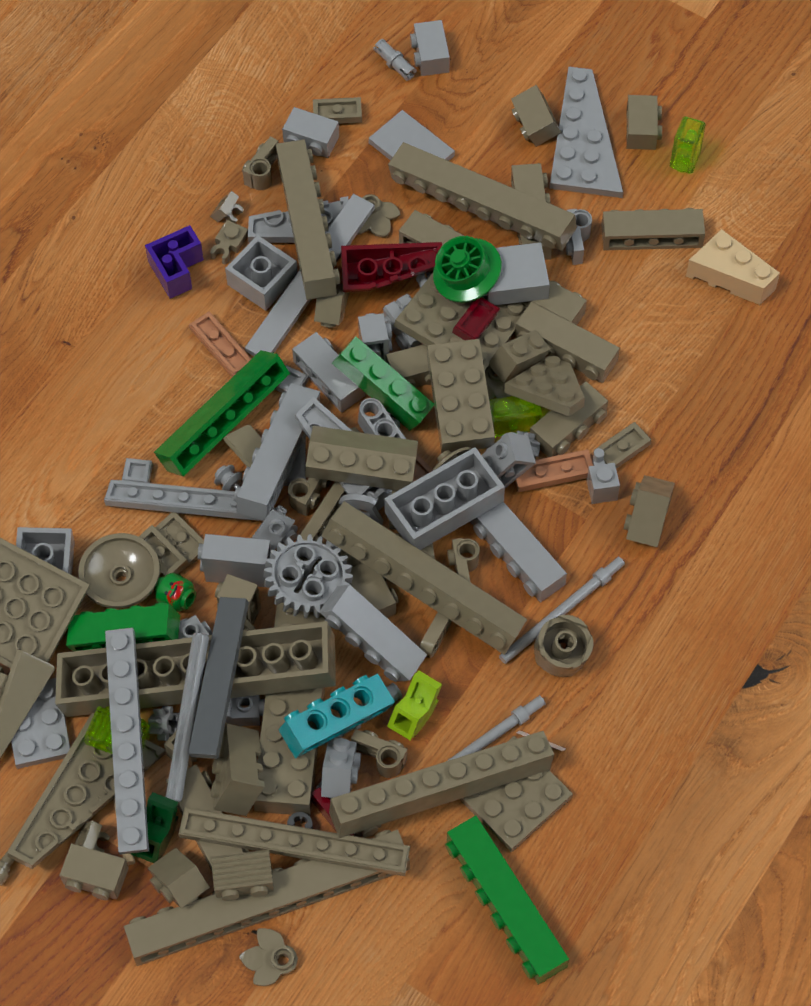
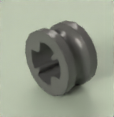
M304 812L293 813L287 821V825L295 826L297 821H301V824L304 821L306 822L305 828L313 829L311 817Z

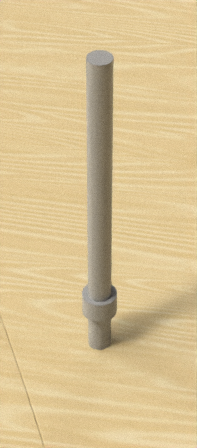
M617 557L605 568H599L592 574V579L512 644L505 655L501 653L499 655L500 660L507 664L537 638L541 628L547 621L567 614L599 586L603 587L611 580V576L625 565L623 559Z
M539 695L522 707L520 705L511 712V716L449 760L481 751L517 724L521 726L530 719L529 716L546 704L544 699Z

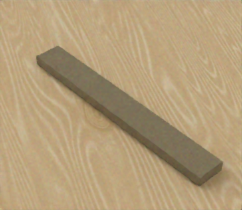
M186 807L184 808L179 829V838L255 851L269 850V853L400 876L406 875L410 846L350 835L339 838L337 833Z

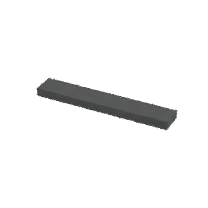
M220 597L188 752L191 757L219 758L249 605L247 598Z

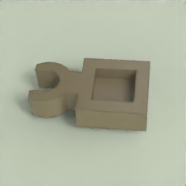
M226 220L215 237L217 245L213 246L210 251L211 259L214 260L218 254H224L222 256V263L227 264L230 260V251L238 253L248 237V229Z

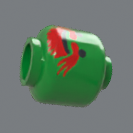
M169 573L165 577L159 578L154 589L157 602L168 603L177 612L189 609L196 598V591L192 581L177 573Z

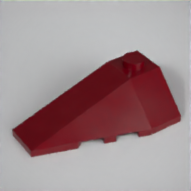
M442 242L341 246L343 292L371 291L434 270L436 255L442 247Z

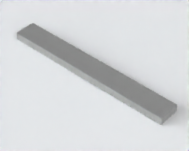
M354 193L325 233H330L332 248L329 251H334L336 264L341 258V246L351 244L375 209L374 204ZM300 270L246 345L245 351L253 356L260 350L274 353L312 300H306Z

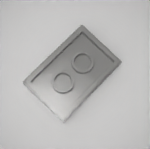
M403 110L369 137V144L389 160L393 158L403 142L447 161L455 156V151Z

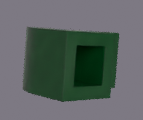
M152 792L146 806L149 851L131 853V855L151 863H155L163 856L179 817L176 816L179 802Z

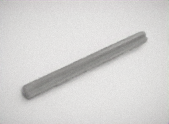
M194 633L192 636L166 797L180 802L183 797L189 761L188 752L209 636L203 633Z

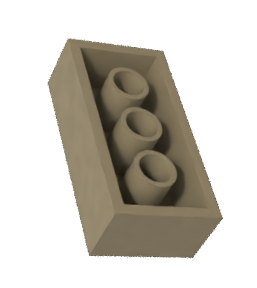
M480 339L427 345V361L441 454L447 450L452 452L464 447H476L478 450L493 446L495 434Z

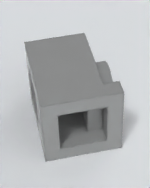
M260 695L230 698L226 723L236 726H260V716H263L265 699H260Z

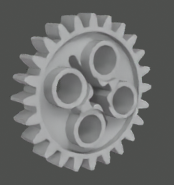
M300 534L297 535L296 542H293L288 537L286 546L278 543L277 551H270V559H266V568H264L263 577L266 578L264 587L269 588L268 596H276L275 605L283 602L284 612L290 607L293 608V616H296L299 611H303L305 618L308 617L309 612H313L315 617L319 618V611L336 587L352 583L353 575L350 574L352 565L346 564L347 555L340 556L341 548L338 547L333 550L331 548L332 543L323 544L321 536L317 541H313L311 534L308 535L307 540H303ZM305 557L308 561H302L299 558ZM321 559V561H319L318 564H316V566L314 567L313 574H310L316 560ZM322 571H329L332 574L326 575L323 574ZM291 577L294 581H287L284 578ZM303 577L306 578L302 586V589L299 591V593H295V591L302 585ZM307 591H315L318 594L311 595Z

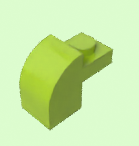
M421 671L415 673L406 696L395 705L387 727L408 740L414 738L432 715L439 701L437 696L442 684Z

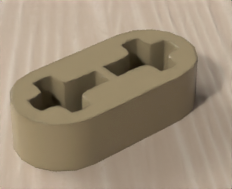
M439 612L436 614L419 647L429 658L435 655L452 624L450 619Z

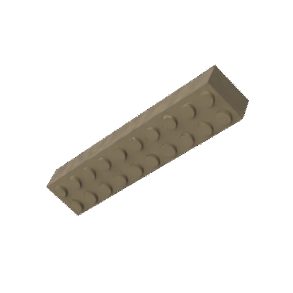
M305 557L299 558L302 561H308ZM321 559L316 560L310 574H313L314 567L316 566V564H318L319 561H321ZM322 571V573L326 575L332 574L329 571ZM291 577L284 578L287 581H294ZM303 577L302 585L295 591V593H299V591L302 589V586L306 578ZM307 591L311 595L318 594L315 591ZM282 602L276 608L274 627L324 622L326 618L321 613L319 618H316L313 612H309L308 617L305 618L303 611H299L296 616H293L294 609L290 607L284 612V603ZM325 687L266 694L260 736L261 754L257 760V763L262 764L263 767L262 773H258V780L264 781L265 787L253 804L255 812L289 815L296 812H304L311 816V793L314 791L318 747L295 759L278 729L285 722L284 717L291 712L299 710L302 713L308 709L307 706L319 698H322L324 701ZM308 721V725L312 729L317 730L316 724Z
M327 621L243 631L230 698L336 686L335 635ZM208 635V636H209V641H208V647H207V653H206V659H205V665H204L202 683H203V678H204V673H205V668H206V663H207V658H208V653H209V648H210V643H211L212 635ZM192 637L136 644L140 709L181 704ZM106 648L57 653L55 705L66 717L110 712Z

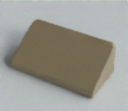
M246 425L226 435L224 441L246 466L251 467L254 450L256 447L260 448L261 437L251 425Z

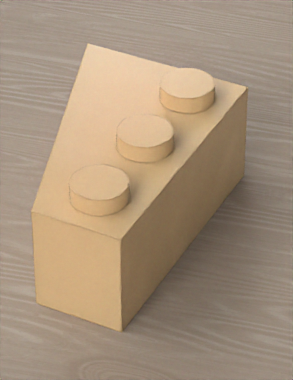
M722 229L689 259L686 277L691 279L696 277L707 281L709 286H720L730 290V294L759 305L776 290L780 275L777 270Z

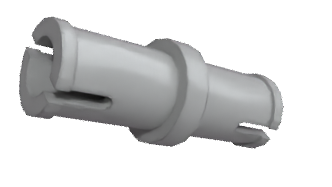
M380 39L375 44L376 46L373 50L386 61V65L390 69L394 68L406 81L414 77L413 73H416V68L403 58V54L400 51H395L384 39Z

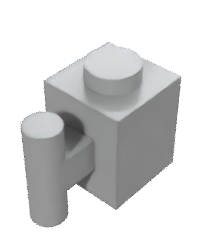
M597 448L593 454V466L588 467L587 485L591 503L618 500L620 483L615 463L605 464L604 451Z

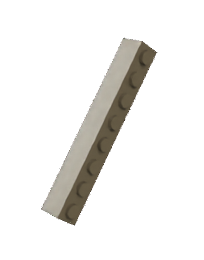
M305 139L277 143L278 165L306 300L337 295L336 284H340L338 269H333V266H336L334 251H329L332 248L330 233L325 234V231H328V222L326 216H321L325 211L323 199L317 198L321 196L319 182H314V180H317L315 165L310 166L313 163L312 150L306 148Z
M402 143L388 164L391 177L395 182L409 185L420 193L430 194L441 202L451 203L462 211L472 212L483 220H491L498 223L506 230L512 229L519 232L527 239L533 238L540 241L548 248H556L562 251L577 229L575 214L407 143Z
M414 210L399 230V244L442 242L443 246L450 239L464 235L454 231L449 225H443L433 220L428 214H422ZM549 280L548 299L521 302L526 307L533 302L577 325L585 315L587 300L580 294L563 288L556 281Z
M345 501L331 517L321 537L341 548L355 559L504 655L527 621L519 613Z
M540 731L331 798L329 814L338 837L341 838L550 770L554 752L544 731Z

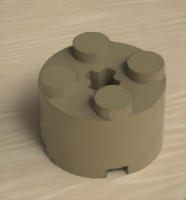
M560 615L547 621L535 640L534 655L536 663L551 675L559 677L573 676L582 669L593 649V638L587 629V625L581 619L572 615ZM561 643L566 644L565 649L561 648Z

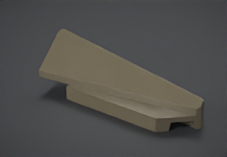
M19 649L15 655L9 675L0 673V758L55 670L52 664Z

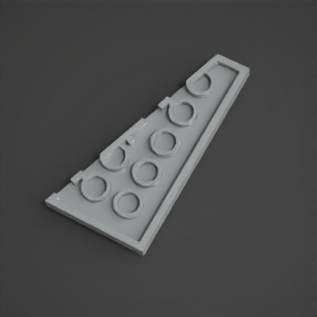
M568 67L559 124L562 133L557 136L550 189L623 198V189L593 70Z

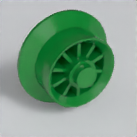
M458 236L450 239L439 249L436 255L433 271L436 289L443 297L453 302L463 303L481 298L495 286L500 277L502 269L500 254L491 243L483 239L470 236Z

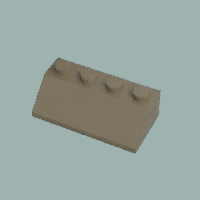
M313 426L307 454L305 477L400 490L413 482L418 441Z

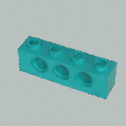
M379 674L370 678L364 675L352 683L354 686L345 689L344 686L340 687L330 694L331 698L325 701L319 698L307 706L308 709L302 713L299 710H295L284 717L285 722L278 730L295 759L386 712L395 703ZM354 697L360 699L363 706L358 705L354 701ZM331 709L336 710L340 714V718L335 717ZM308 721L314 722L317 730L312 729L308 725Z

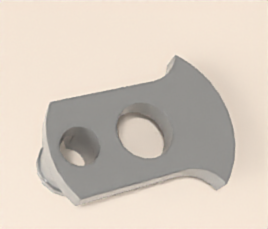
M347 494L340 498L339 504L345 501L357 510H365L367 512H361L383 525L384 520L375 507L377 499L362 494Z

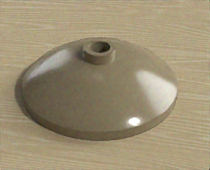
M116 533L98 539L87 548L80 560L78 575L80 580L91 585L86 595L92 601L107 608L120 609L142 602L153 592L159 580L160 564L155 550L147 541L132 534ZM121 576L126 577L124 581L117 580Z

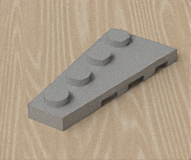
M348 196L341 197L340 201L328 203V200L323 201L325 213L321 214V216L327 217L328 229L348 202ZM281 210L249 216L248 243L257 235L269 243H295L288 211L281 212Z

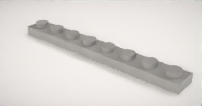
M133 628L105 631L118 853L121 855L148 852L149 843L135 630Z

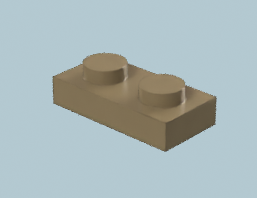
M361 97L313 99V113L338 121L339 124L362 123Z
M633 422L597 448L604 451L605 464L615 463L617 469L651 445V439Z

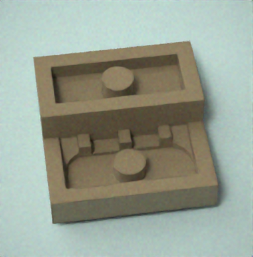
M171 512L156 527L151 525L139 536L147 541L155 550L159 559L160 572L164 576L169 573L179 574L197 561L199 543L204 544V540L176 512Z

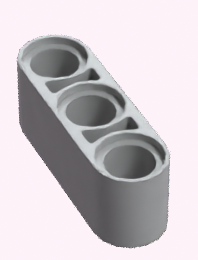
M367 398L361 402L358 424L364 433L379 435V433L385 432L390 435L388 437L406 439L380 401L375 398ZM372 412L375 416H367L365 413Z

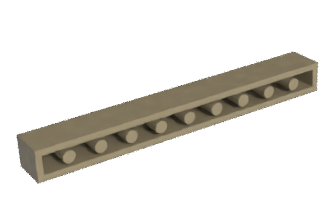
M384 830L377 833L375 838H372L373 840L404 845L398 830L392 832L391 830ZM302 859L297 861L293 867L284 870L283 868L273 869L274 890L268 891V894L265 896L253 897L250 893L239 895V898L236 900L224 901L222 897L216 898L215 891H213L212 895L202 899L198 897L195 902L185 905L183 908L169 906L160 909L156 915L151 917H136L128 925H125L124 929L136 965L140 966L388 878L394 874ZM408 859L406 871L410 870V859Z

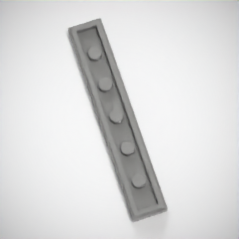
M110 480L104 498L106 506L258 520L236 513L237 502L233 501L235 491Z

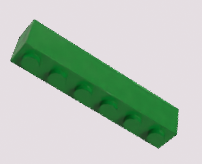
M260 350L154 451V454L168 472L184 477L290 374L279 355Z
M475 815L447 832V843H445L448 853L453 859L458 858L462 865L460 867L462 875L467 882L472 881L477 888L475 894L479 902L483 906L487 905L493 913L490 917L498 930L503 929L508 937L506 943L514 955L518 953L524 963L521 966L529 979L534 978L539 985L567 968L569 963L568 956L478 817Z

